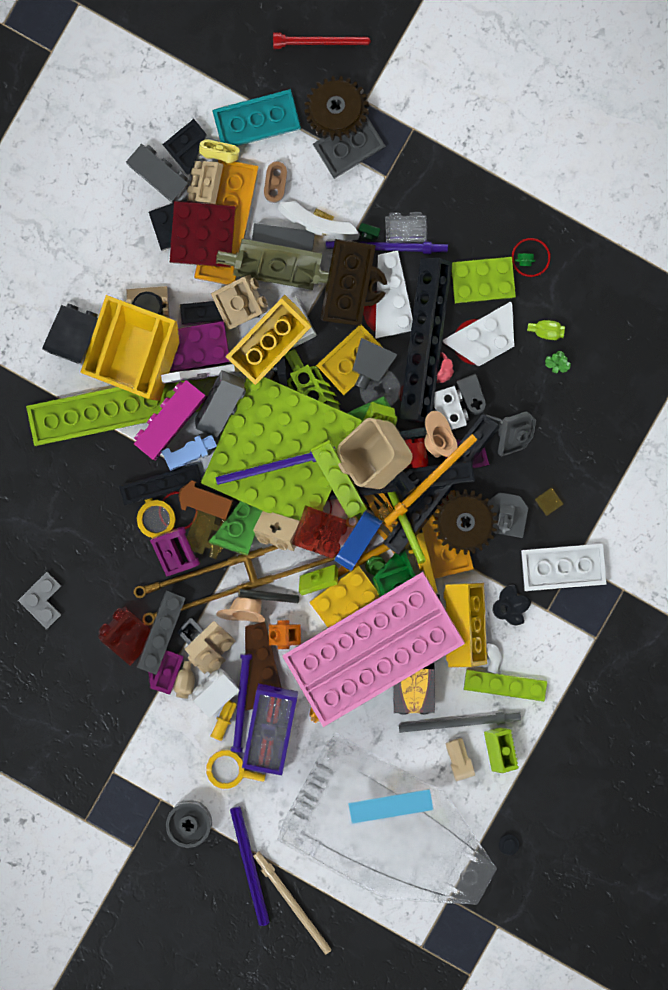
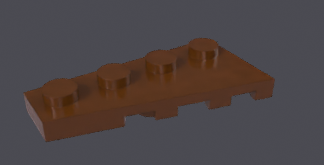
M265 622L245 626V654L252 655L249 664L245 711L253 709L258 683L282 688L272 647L269 645V635Z

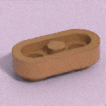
M281 162L271 163L266 172L264 196L271 203H277L284 197L287 169ZM274 170H280L281 174L279 176H274ZM275 189L278 191L277 196H272L270 192Z

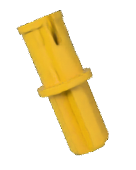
M229 700L223 706L219 717H216L217 722L210 735L212 738L219 741L223 740L228 725H231L230 720L237 706L235 702Z

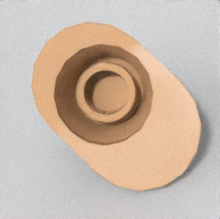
M431 411L427 414L425 419L427 434L424 439L426 449L436 458L440 456L449 457L458 446L446 417L438 411Z
M238 597L233 601L230 609L220 610L216 613L219 618L256 623L265 621V618L261 615V599Z

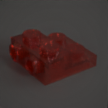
M305 505L292 545L333 559L334 555H337L340 551L341 545L339 541L341 535L343 536L347 532V520Z
M125 606L123 609L119 608L112 615L114 619L109 624L105 623L101 626L98 638L131 666L141 655L151 629Z

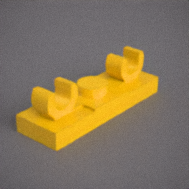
M419 533L416 539L426 559L424 563L418 564L419 571H424L435 593H437L424 535ZM413 550L408 551L410 554L414 553Z

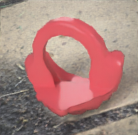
M440 352V357L444 360L437 374L436 383L449 381L454 373L452 360L448 359L442 352Z

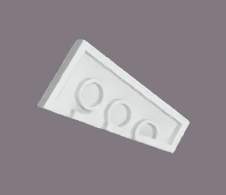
M398 251L378 255L377 268L385 274L387 285H382L377 281V291L381 290L386 292L380 302L376 303L375 339L411 332L413 320Z

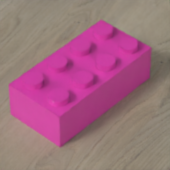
M187 380L184 383L180 381L173 389L175 394L171 399L167 397L160 405L162 410L158 415L154 413L147 421L149 426L145 431L141 429L134 437L136 440L134 445L153 460H157L162 451L165 450L207 398Z

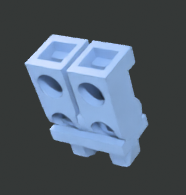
M199 435L194 438L195 441H189L183 448L171 452L170 448L163 450L162 454L170 471L198 460L201 455L203 458L208 457L207 452L217 447L212 435L203 439Z

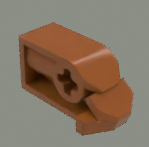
M193 480L180 489L178 498L182 510L186 511L187 506L224 520L228 519L234 500L195 487L196 481Z

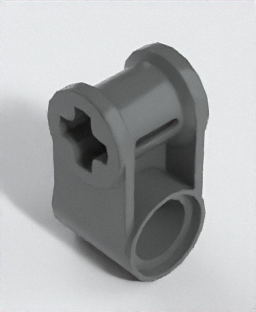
M476 374L456 381L469 412L474 415L483 413L486 403ZM474 400L482 403L479 410L471 407Z

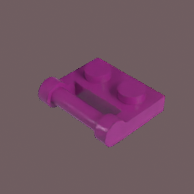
M184 526L153 537L150 540L166 577L200 564L199 559L195 557L187 540ZM178 537L187 557V562L183 561L173 538Z

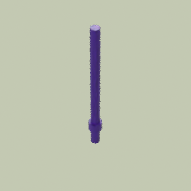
M326 241V249H333L335 241ZM360 242L373 244L376 246L375 250L415 251L423 252V254L448 252V244H432V242H423V244Z
M310 451V453L218 476L216 477L217 485L309 461H313V463L317 461Z

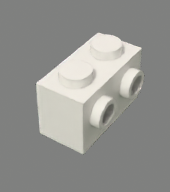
M455 386L437 391L434 396L435 411L442 413L446 417L451 430L466 426V421L469 420L466 409L462 410L460 402L463 401L459 389L456 390Z
M221 668L219 671L212 672L208 676V681L203 685L199 684L193 690L192 699L210 718L240 690L238 684Z

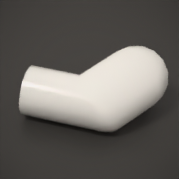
M486 644L487 655L490 658L487 671L497 674L502 656L496 645Z

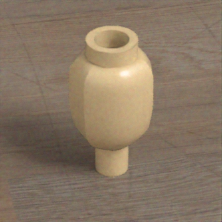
M184 661L183 669L178 671L173 688L178 698L188 699V696L194 690L195 676L191 671L192 663L190 661Z

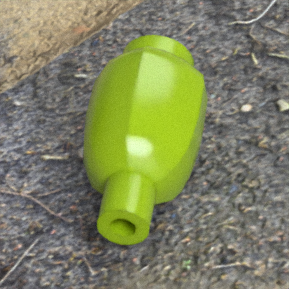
M542 320L537 324L528 323L527 331L535 332L537 336L543 339L558 340L564 337L565 326H561L557 321Z

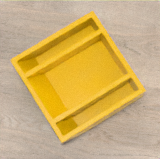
M106 295L80 373L144 398L160 401L166 384L162 382L161 375L169 374L180 343L177 321Z

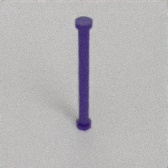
M240 654L242 659L239 682L240 691L238 692L233 746H231L232 752H243L241 743L249 664L252 659L251 654Z

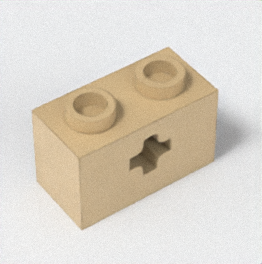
M262 511L253 529L260 543L266 545L270 543L281 550L288 549L291 551L295 550L304 530L301 528L302 525L298 520Z

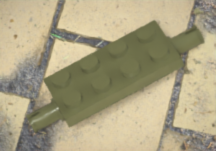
M241 239L239 251L236 254L218 250L216 264L234 266V276L244 277L251 275L256 280L313 290L314 284H318V282L327 284L329 274L328 271H322L320 268L322 253L248 239Z

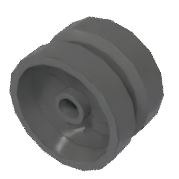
M185 800L176 804L168 814L166 821V831L171 841L185 848L196 847L203 843L209 836L212 826V817L208 808L201 802L194 800ZM188 819L191 820V824H193V826H187L186 821Z

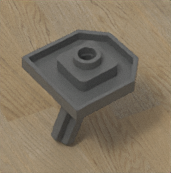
M527 411L511 417H505L503 420L486 415L500 426L497 431H499L498 435L500 436L498 454L501 457L525 449L534 437L536 419Z
M498 493L487 503L488 506H494L491 509V513H497L493 517V520L498 521V523L493 524L497 531H492L491 533L523 538L528 512L527 505L520 496Z

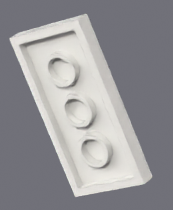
M603 544L521 550L524 591L606 584Z

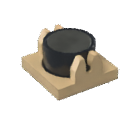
M167 286L126 289L127 303L170 318Z

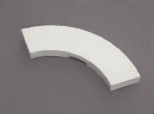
M297 201L279 203L278 210L294 224L298 222L306 226V230L320 236L324 233L334 236V239L358 240L360 233L350 222H337L321 218L304 209Z
M234 364L164 374L161 375L164 383L180 382L181 380H198L219 376L221 370L230 374L240 373L241 371Z

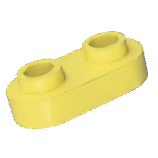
M203 140L200 142L199 153L207 159L214 158L225 163H233L239 159L240 149L235 145L214 140Z

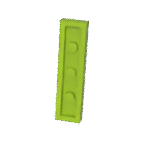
M330 440L312 448L311 452L348 518L367 510L350 476L344 474L338 466L342 462Z
M466 669L463 690L544 702L547 681Z

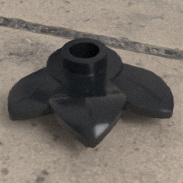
M509 585L500 592L499 600L493 604L492 611L496 618L505 619L510 625H521L524 623L522 613L529 609L531 600L526 596L517 595L516 585ZM502 605L506 608L505 613L500 610Z

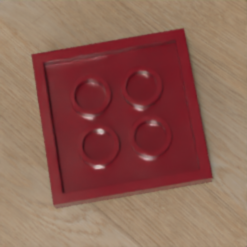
M174 201L169 262L174 264L231 268L230 265L216 264L218 250L232 253L236 206Z

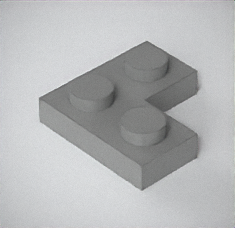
M46 572L18 601L48 629L62 615L48 599L62 586L49 572Z

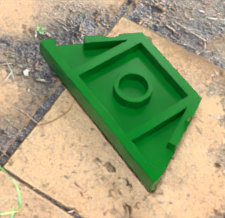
M406 551L401 556L395 553L372 578L379 597L415 577Z

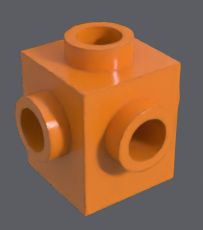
M277 620V624L269 625V645H277V649H290V645H301V624H289V620Z

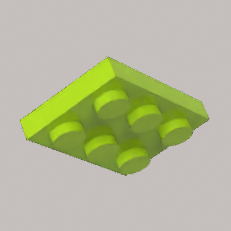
M512 257L452 262L451 272L455 304L516 297Z

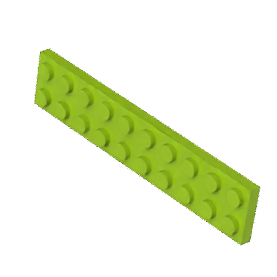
M218 376L187 381L205 396H208ZM179 382L166 383L160 401L150 400L115 387L26 406L34 446L147 423L154 413L158 415L162 410L160 407L162 402L167 397L171 399L175 394L173 389ZM202 403V404L200 405V407L196 410V412H199V411H200V409H201L203 403Z

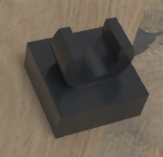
M402 471L391 482L403 498L407 497L419 482L418 479L412 482L408 478L413 473L412 471H407L406 473Z

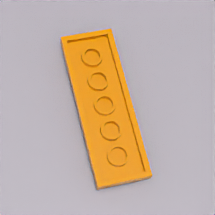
M218 160V163L223 164L215 205L236 206L232 254H236L239 251L241 239L245 237L259 167L235 161L233 163H225L222 160ZM196 266L195 279L224 285L236 281V276L233 275L234 266H231V268Z

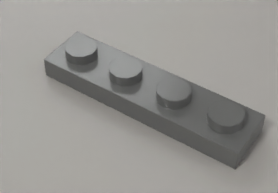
M165 591L137 668L157 675L184 604V597Z

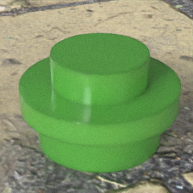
M373 556L366 561L365 568L368 573L376 575L385 565V561L381 556Z

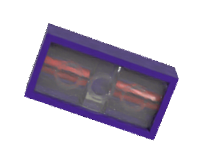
M258 683L242 768L282 776L298 691Z

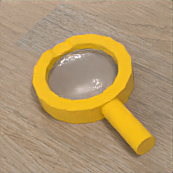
M152 498L145 500V504L142 505L137 515L138 527L143 534L153 538L170 532L175 527V512L169 504L164 501L153 500Z
M221 750L214 753L206 765V774L209 781L221 789L235 787L241 782L242 778L264 782L266 775L242 768V758L231 750Z

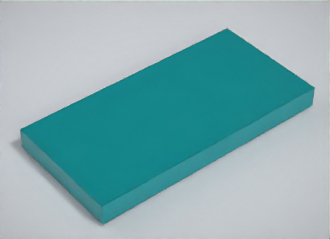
M291 89L212 110L220 142L235 146L301 130Z

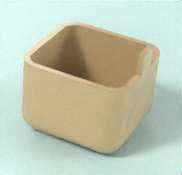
M365 419L337 448L338 457L342 462L338 466L344 474L350 475L354 483L359 487L382 489L412 461V453L395 425L389 421L379 419Z

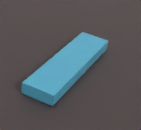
M430 789L348 803L352 824L434 810Z

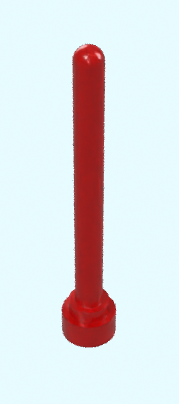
M273 32V49H281V47L286 45H368L371 41L369 37H286L281 35V33Z

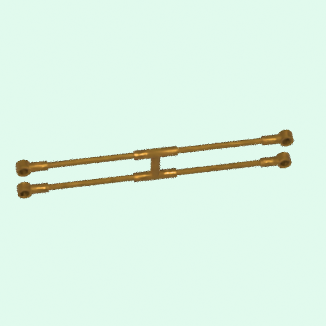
M356 516L351 517V518H355V519H356V524H357L358 521H359L358 518H357ZM350 518L332 524L330 527L302 535L299 542L331 531L336 532L348 527L354 528L356 524L354 526L350 525ZM275 545L266 548L261 547L249 551L248 556L240 554L228 558L227 561L160 583L156 582L147 586H137L134 589V595L137 598H143L146 594L160 590L162 587L228 565L233 566L244 562L249 582L185 604L181 609L183 611L237 593L239 589L251 590L272 583L274 580L334 561L337 554L276 575H268L258 579L251 559L279 549ZM368 547L365 549L362 555H364L367 552ZM138 588L143 589L144 593L142 596L137 594ZM157 612L146 613L143 616L144 624L152 625ZM147 615L152 616L153 620L151 623L146 621Z

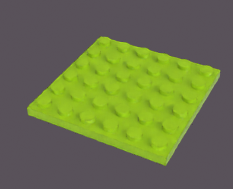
M263 377L256 385L246 378L244 383L246 388L245 395L242 399L238 400L234 415H230L201 483L264 512H273L298 520L302 525L301 528L313 533L332 491L317 462L309 461L217 485L216 477L310 453L312 448L330 440L337 452L338 445L363 420L266 377Z

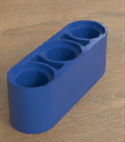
M365 511L334 561L352 571L383 521Z

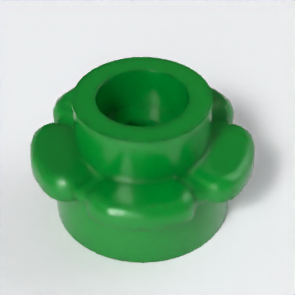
M518 253V258L515 261L519 262V266H532V262L536 260H534V254Z

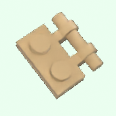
M195 161L194 168L191 169L190 174L192 175L191 184L187 189V193H189L188 202L195 203L196 201L199 203L216 204L223 164Z

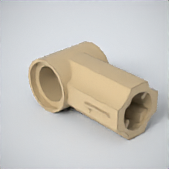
M459 738L447 742L446 748L451 759V768L456 782L475 776L463 739Z

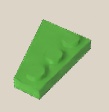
M241 501L217 533L210 539L209 543L248 556L255 537L253 529L262 510Z

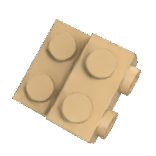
M251 275L244 276L211 293L228 330L267 312L268 302L264 296H260L257 290L259 283Z
M213 621L185 648V651L190 655L188 660L195 667L197 666L204 674L207 672L211 674L218 670L226 661L222 654L228 651L236 640Z

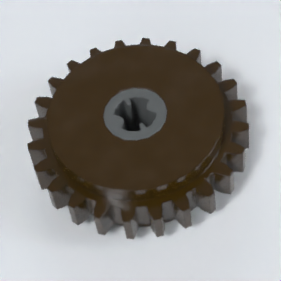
M332 76L330 82L325 78V84L323 85L318 82L317 89L311 88L313 95L307 94V99L310 102H305V107L308 109L304 111L305 115L308 116L306 118L307 122L311 123V129L316 128L317 135L323 132L324 139L330 135L332 141H334L335 136H338L341 141L343 135H346L347 138H350L349 133L351 132L356 135V128H363L361 122H367V118L364 115H369V110L367 109L369 102L365 101L368 98L366 94H363V88H358L357 82L351 84L350 78L346 82L343 81L342 76H340L339 80H335V77Z
M463 490V495L455 491V497L448 494L449 500L442 499L444 505H438L439 513L433 514L438 517L437 520L433 521V524L438 526V528L434 529V532L440 533L437 539L443 538L442 546L449 544V551L453 547L456 548V554H459L460 550H463L464 555H467L468 550H471L472 554H474L475 548L482 551V544L484 543L488 546L487 539H494L491 532L497 531L493 527V524L498 523L497 520H493L497 513H491V509L494 506L487 505L488 498L484 501L481 500V493L477 497L474 496L475 491L473 490L470 495L467 494V490ZM463 516L464 519L466 517L470 519L468 522L470 526L468 528L466 526L464 528L461 527L462 521L460 519Z

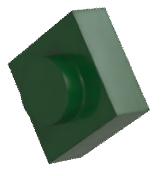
M361 223L358 232L362 234V238L373 241V238L378 239L380 228Z

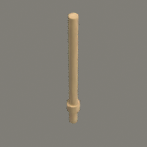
M260 851L255 853L253 857L261 866L262 873L265 877H269L325 955L328 954L332 949L274 872L275 868L273 865L266 861Z

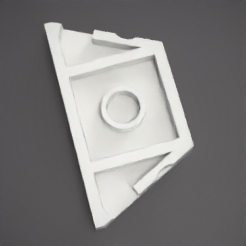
M507 303L442 340L443 343L476 366H480L514 347L512 303Z

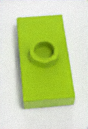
M334 564L300 575L299 593L303 596L337 585L338 567Z

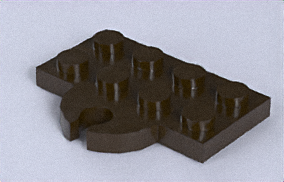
M335 239L320 318L322 321L361 326L364 306H372L380 302L385 296L386 292L384 291L373 292L372 290L373 284L377 281L382 285H387L385 274L379 268L372 266L375 245Z

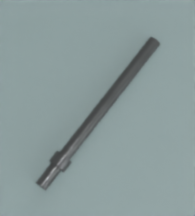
M498 712L496 715L400 724L399 733L491 723L501 725L505 724V722L520 721L521 714L520 712L508 714Z

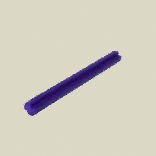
M236 806L230 809L258 924L259 926H265L270 921L240 806Z

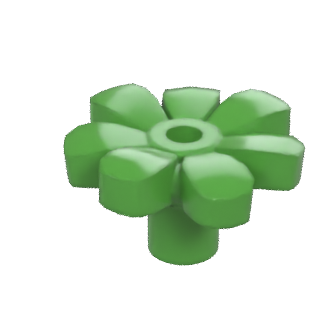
M558 351L552 357L547 356L545 359V365L548 368H552L554 373H558L559 370L567 372L571 367V363L567 362L568 358L564 356L565 354L562 351Z

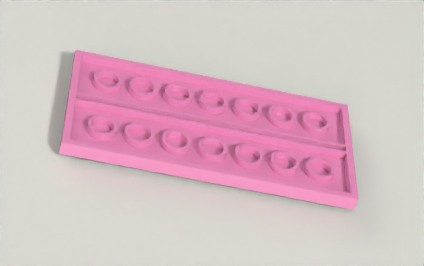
M424 572L284 654L282 657L322 726L325 727L464 645L465 642Z

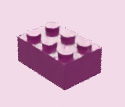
M224 321L178 328L180 343L170 373L231 363L226 358L229 353Z

